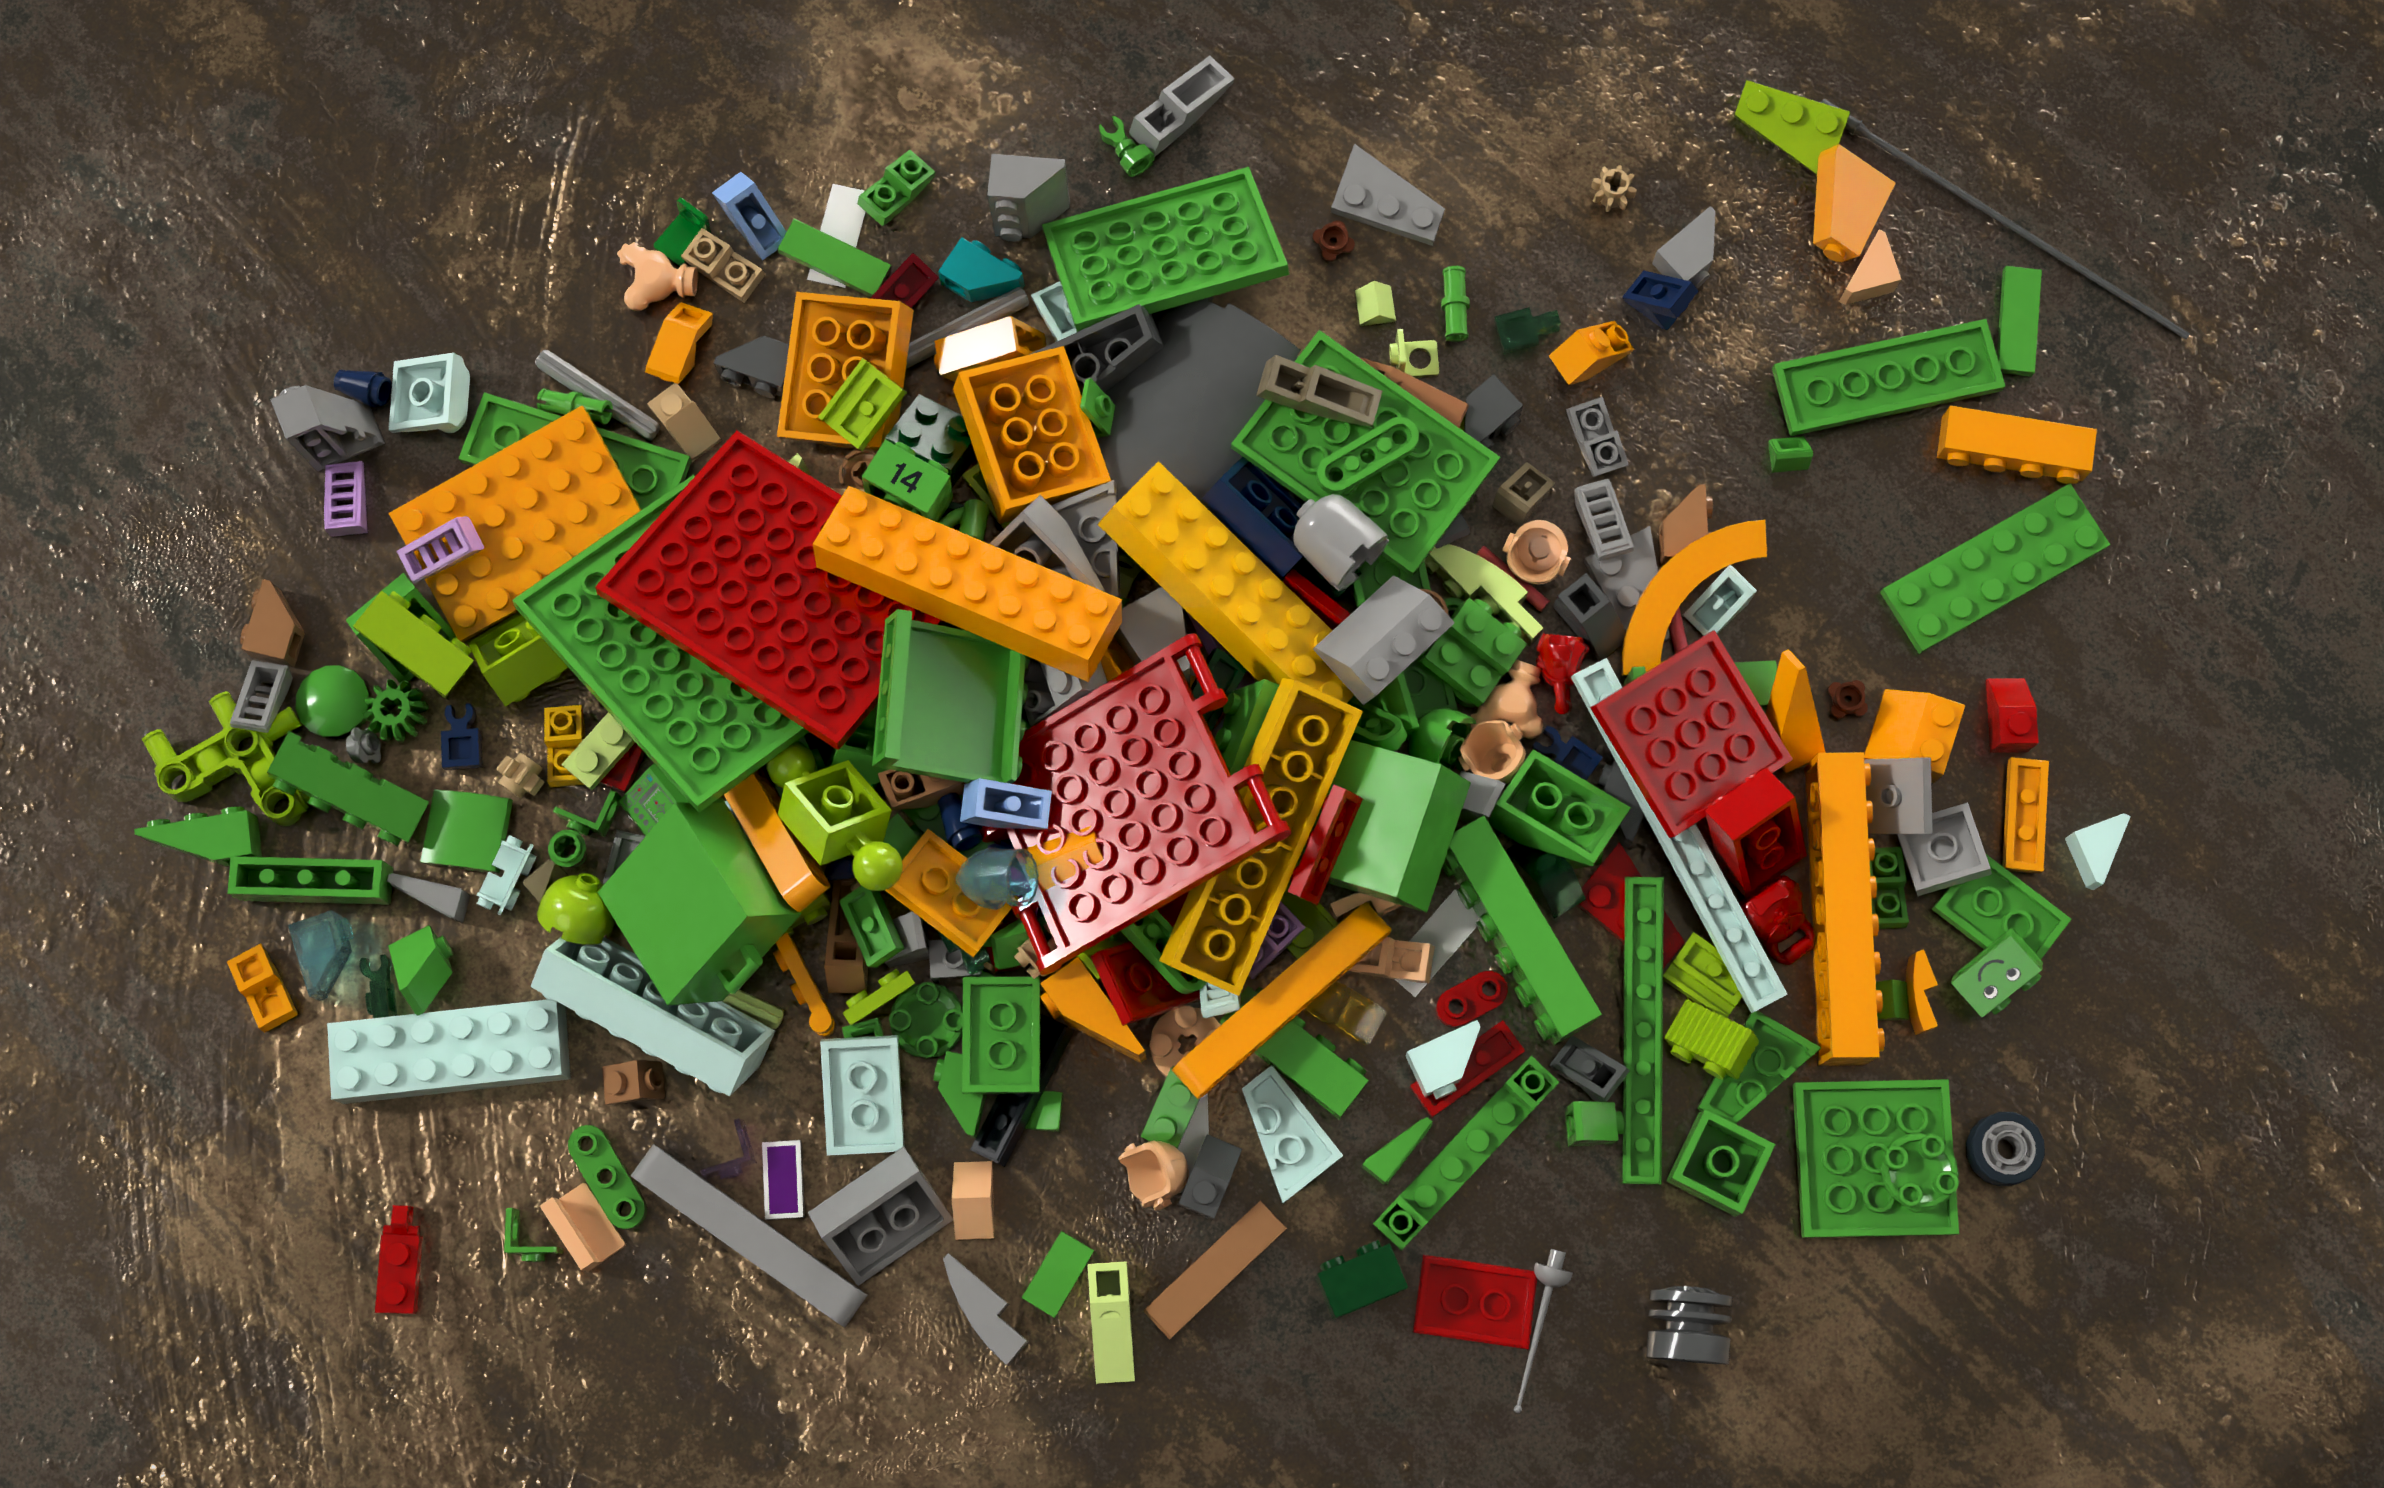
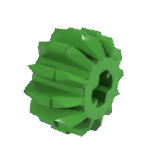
M388 679L386 690H383L378 685L374 686L373 690L377 694L376 698H364V702L371 707V709L362 713L364 719L372 721L368 729L375 734L380 733V738L386 742L390 741L394 736L396 741L404 743L405 732L410 733L413 737L418 736V731L414 726L416 723L420 725L427 724V719L420 715V713L429 709L425 701H420L423 696L422 691L418 688L411 689V684L406 680H403L397 686L393 679ZM397 705L401 712L395 717L391 709Z

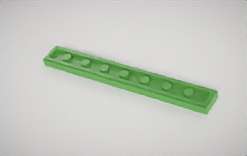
M1625 877L1623 1065L1630 1072L1623 1080L1624 1133L1622 1141V1183L1662 1184L1664 877Z

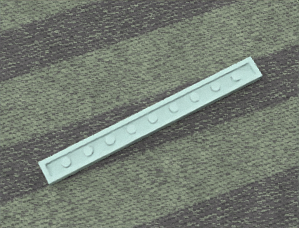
M1607 658L1573 674L1571 679L1750 1012H1755L1786 996L1787 992L1696 823L1677 836L1668 837L1592 712L1591 706L1622 688Z

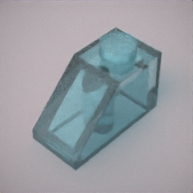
M332 910L288 925L308 995L318 1001L327 999L352 952L349 940L354 938L351 925L346 917L342 918L341 915Z

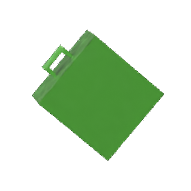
M1350 740L1327 795L1330 794L1334 784L1349 790L1363 798L1327 883L1427 913L1471 782L1442 764ZM1321 809L1319 811V814L1316 818V821L1313 825L1311 832L1315 829V826L1322 812ZM1305 844V846H1304V848H1303V851H1302V853H1301V855H1300V857H1299V860H1298V862H1297V864H1296V867L1300 864V861H1301V859H1302V857H1303V854H1304V852H1305V850H1306V844Z
M690 802L674 803L598 891L599 896L667 1006L723 1001L730 993L735 994L763 964L762 957L802 914L794 910L784 900L755 848L725 802H713L700 813Z

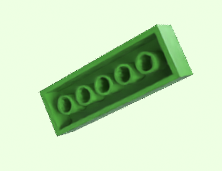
M1485 816L1455 831L1442 869L1448 877L1454 875L1460 885V888L1457 889L1459 898L1466 909L1473 907L1479 917L1476 925L1480 934L1486 942L1493 941L1499 952L1495 955V958L1500 968L1506 975L1509 973L1513 975L1518 984L1514 990L1520 1002L1525 1008L1531 1006L1538 1018L1534 1021V1024L1544 1041L1550 1039L1555 1046L1592 1025L1602 1013Z

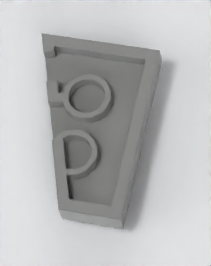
M1356 144L1352 148L1331 206V213L1431 246L1434 244L1445 208Z
M1650 526L1630 535L1634 546L1633 552L1598 561L1594 553L1583 561L1595 584L1611 601L1626 631L1638 599L1658 572ZM1669 628L1667 629L1664 643L1670 639Z

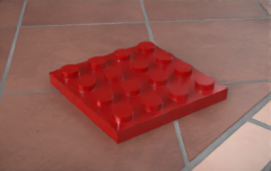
M1715 630L1702 636L1590 707L1669 838L1677 836L1706 817L1705 810L1709 808L1715 799L1726 796L1735 790L1748 776L1757 774L1766 767L1773 773L1793 760Z

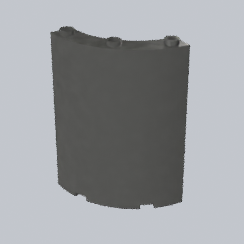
M1213 296L1159 311L1154 321L1164 348L1105 393L1116 405L1112 428L1109 436L1096 439L1111 481L1115 480L1117 483V502L1158 461L1200 501L1214 484L1242 458L1240 454L1231 449V443L1265 400L1256 396L1266 361L1278 355L1295 362L1301 350L1279 333L1234 305L1228 303L1224 309L1212 303ZM1090 420L1092 427L1094 428L1096 425ZM1119 546V550H1121L1122 552H1124L1125 554H1127V553Z

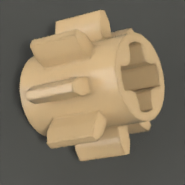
M1621 165L1611 170H1608L1605 166L1602 167L1600 172L1601 179L1593 178L1591 184L1592 189L1599 190L1595 194L1593 202H1601L1606 206V212L1618 206L1620 209L1625 210L1627 206L1626 198H1634L1637 191L1634 187L1629 186L1633 182L1634 174L1627 175L1622 171ZM1610 185L1616 186L1617 192L1611 191Z
M519 753L515 760L506 755L496 768L503 775L498 784L520 799L526 792L535 796L545 783L538 777L543 768L522 753Z

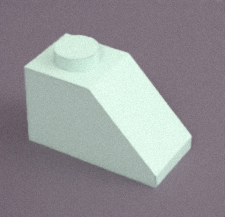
M1478 1020L1407 1051L1405 1056L1424 1097L1434 1094L1437 1100L1457 1090L1454 1084L1462 1079L1480 1030Z

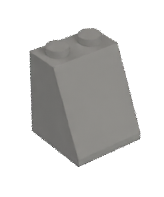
M1160 587L1122 608V623L1114 638L1134 665L1186 636L1182 606ZM1183 656L1177 661L1190 687V663L1187 656Z

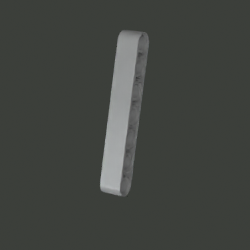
M653 1144L631 1174V1177L841 1326H847L868 1296L854 1284L657 1145Z

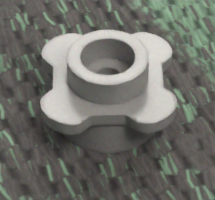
M359 727L353 728L351 735L346 739V749L350 758L354 762L362 764L368 760H371L374 764L380 762L381 744L377 735L368 728H365V730H361Z

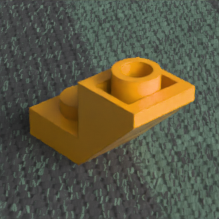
M680 302L665 317L648 359L645 373L660 377L664 381L679 384L695 365L696 342L712 326L713 313Z

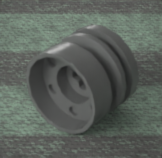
M1672 1286L1662 1290H1650L1651 1301L1667 1303V1310H1649L1650 1317L1666 1321V1329L1648 1332L1646 1358L1706 1364H1729L1731 1338L1713 1333V1325L1732 1323V1317L1714 1314V1307H1732L1733 1297L1722 1295L1708 1288Z

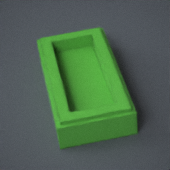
M1061 1231L1023 1294L1022 1299L1056 1318L1095 1251Z

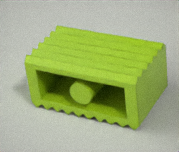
M1689 999L1685 1000L1664 1037L1672 1048L1670 1051L1672 1055L1686 1063H1691L1692 1059H1695L1705 1064L1703 1069L1721 1080L1724 1079L1725 1075L1736 1080L1739 1079L1740 1073L1743 1072L1744 1067L1751 1058V1054L1759 1043L1758 1038L1751 1029Z

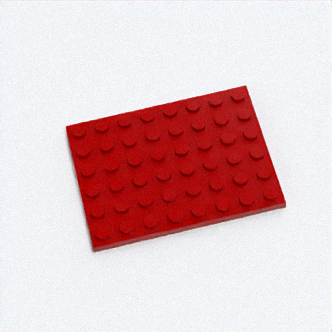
M738 430L735 431L595 586L597 595L837 750L844 745L878 704L885 619L897 609L912 611V620L941 626L946 623L817 568L813 543L842 495Z

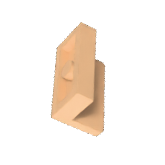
M581 1183L559 1199L552 1197L540 1205V1208L582 1271L589 1272L626 1246L620 1233L609 1221L592 1190L586 1183Z

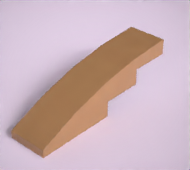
M1260 1200L1144 1309V1313L1170 1340L1287 1228Z

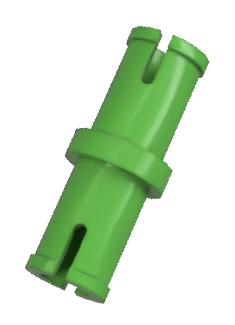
M1448 266L1443 269L1444 298L1441 299V309L1445 311V338L1450 342H1461L1468 339L1467 310L1470 308V299L1466 296V270L1462 266Z
M543 388L537 396V400L546 401L545 404L537 403V408L546 412L565 415L580 406H584L593 421L607 424L612 417L613 412L604 411V409H613L611 401L584 397L581 392L572 391L567 394Z

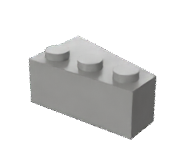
M308 385L288 387L281 391L279 396L270 399L286 440L317 472L325 469V465L337 464L385 444L371 407L364 403Z

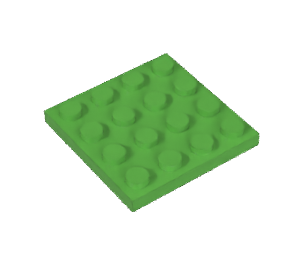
M1949 1079L1793 1083L1802 1238L1959 1234L1956 1191L1952 1193L1946 1202L1934 1209L1916 1210L1903 1206L1891 1197L1883 1184L1881 1173L1884 1153L1894 1141L1908 1134L1938 1135L1954 1155Z

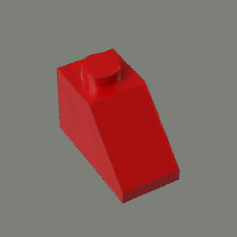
M1988 678L1986 680L1990 753L2029 752L2039 741L2037 708L2025 678Z

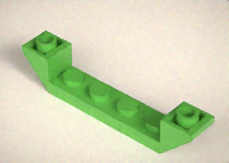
M1530 1056L1380 1215L1373 1225L1402 1251L1489 1156L1555 1088L1559 1081L1533 1056Z

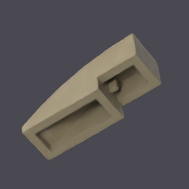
M1275 355L1266 361L1256 396L1306 413L1371 427L1373 426L1383 391L1318 365L1309 368Z

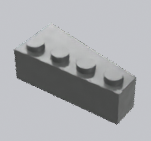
M1138 304L1033 353L1064 346L1082 396L1086 379L1092 378L1101 390L1106 393L1164 348L1152 314H1149L1143 306Z

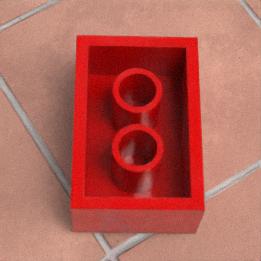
M1767 767L1759 773L1745 778L1739 787L1726 796L1715 799L1709 808L1705 810L1718 866L1722 873L1746 898L1807 856L1795 796Z

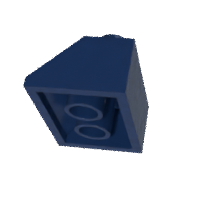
M1242 457L1200 500L1280 580L1303 557L1294 545L1293 540L1295 526L1300 519L1296 514L1302 505L1272 477L1246 458Z

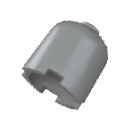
M1328 495L1316 502L1310 499L1303 504L1296 514L1300 519L1294 530V545L1312 566L1338 591L1346 589L1359 578L1354 572L1365 561L1372 565L1389 543L1388 535L1352 502L1341 495Z

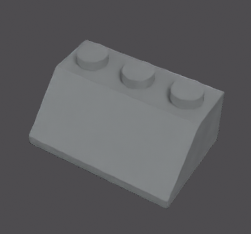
M991 154L987 197L995 236H1000L1001 239L1012 242L1020 241L1022 238L1031 239L1043 229L1042 224L1054 221L1070 208L1065 159Z
M1393 575L1318 643L1313 650L1364 705L1378 695L1455 622L1430 594Z
M905 1147L896 1151L808 1212L823 1241L858 1286L954 1220Z

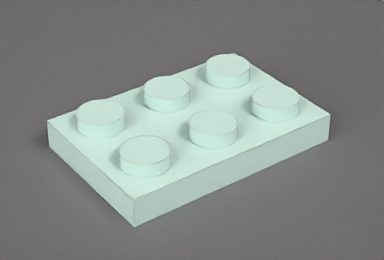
M898 1035L822 1039L820 1045L827 1156L896 1152L905 1147Z

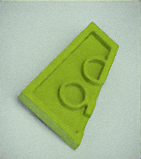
M1746 80L1735 112V118L1786 152L1789 157L1815 173L1816 176L1820 153L1840 144L1850 115V111Z

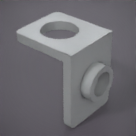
M949 939L928 940L930 978L933 983H940V978L979 976L982 974L981 949L973 958L959 946H950Z

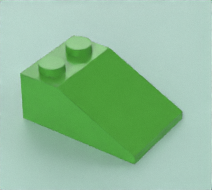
M1533 749L1496 802L1489 824L1519 844L1593 867L1631 807Z

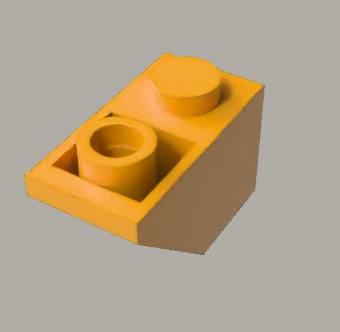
M1614 320L1578 329L1555 349L1549 357L1568 385L1592 378L1629 355L1635 349L1628 341L1627 332L1620 325H1617Z

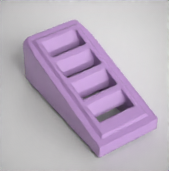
M362 461L325 465L324 527L331 537L368 533L364 463ZM354 472V479L336 480V474ZM354 486L352 492L337 493L336 488ZM353 499V504L337 506V501ZM353 512V517L338 519L339 513Z
M463 516L450 520L397 550V553L412 583L417 584L484 549V545L471 519L468 516ZM443 537H446L453 551L452 554H449L442 540ZM429 544H432L440 561L436 562L428 547ZM419 550L427 566L425 569H422L414 553Z

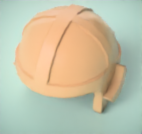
M1532 520L1522 525L1516 534L1510 532L1502 550L1507 553V564L1512 573L1519 579L1536 585L1551 582L1557 575L1563 577L1571 559L1566 556L1568 542L1565 534L1558 526L1546 520Z
M1502 720L1478 723L1472 728L1459 749L1461 756L1458 757V760L1465 772L1471 769L1473 774L1509 784L1525 762L1526 750L1520 742L1523 734L1515 723L1511 726Z
M1153 1140L1137 1147L1134 1143L1130 1144L1118 1158L1120 1163L1126 1167L1130 1191L1142 1202L1143 1208L1153 1206L1154 1210L1157 1211L1172 1204L1170 1199L1180 1193L1188 1181L1189 1170L1184 1154L1175 1146L1162 1141Z

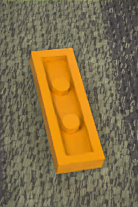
M2011 757L2008 760L2002 866L2008 871L2036 874L2044 871L2049 761Z

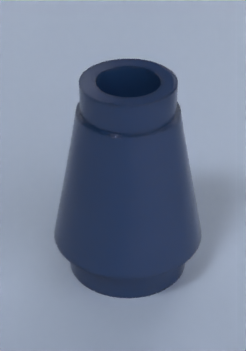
M339 370L334 378V388L336 391H340L370 407H376L378 405L384 406L389 401L392 392V382L382 372Z
M949 793L941 797L937 804L940 808L939 811L947 843L954 846L958 852L967 851L977 846L983 839L980 832L982 826L960 822L962 800L957 793Z

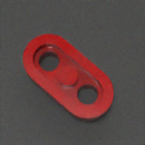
M1483 971L1442 993L1436 1003L1438 1019L1444 1025L1451 1028H1459L1498 1008L1504 1002L1508 993L1507 983L1503 976L1494 971ZM1485 983L1493 984L1496 988V993L1492 996L1485 995L1482 991V985ZM1459 1001L1463 1006L1462 1012L1459 1014L1452 1013L1449 1010V1003Z

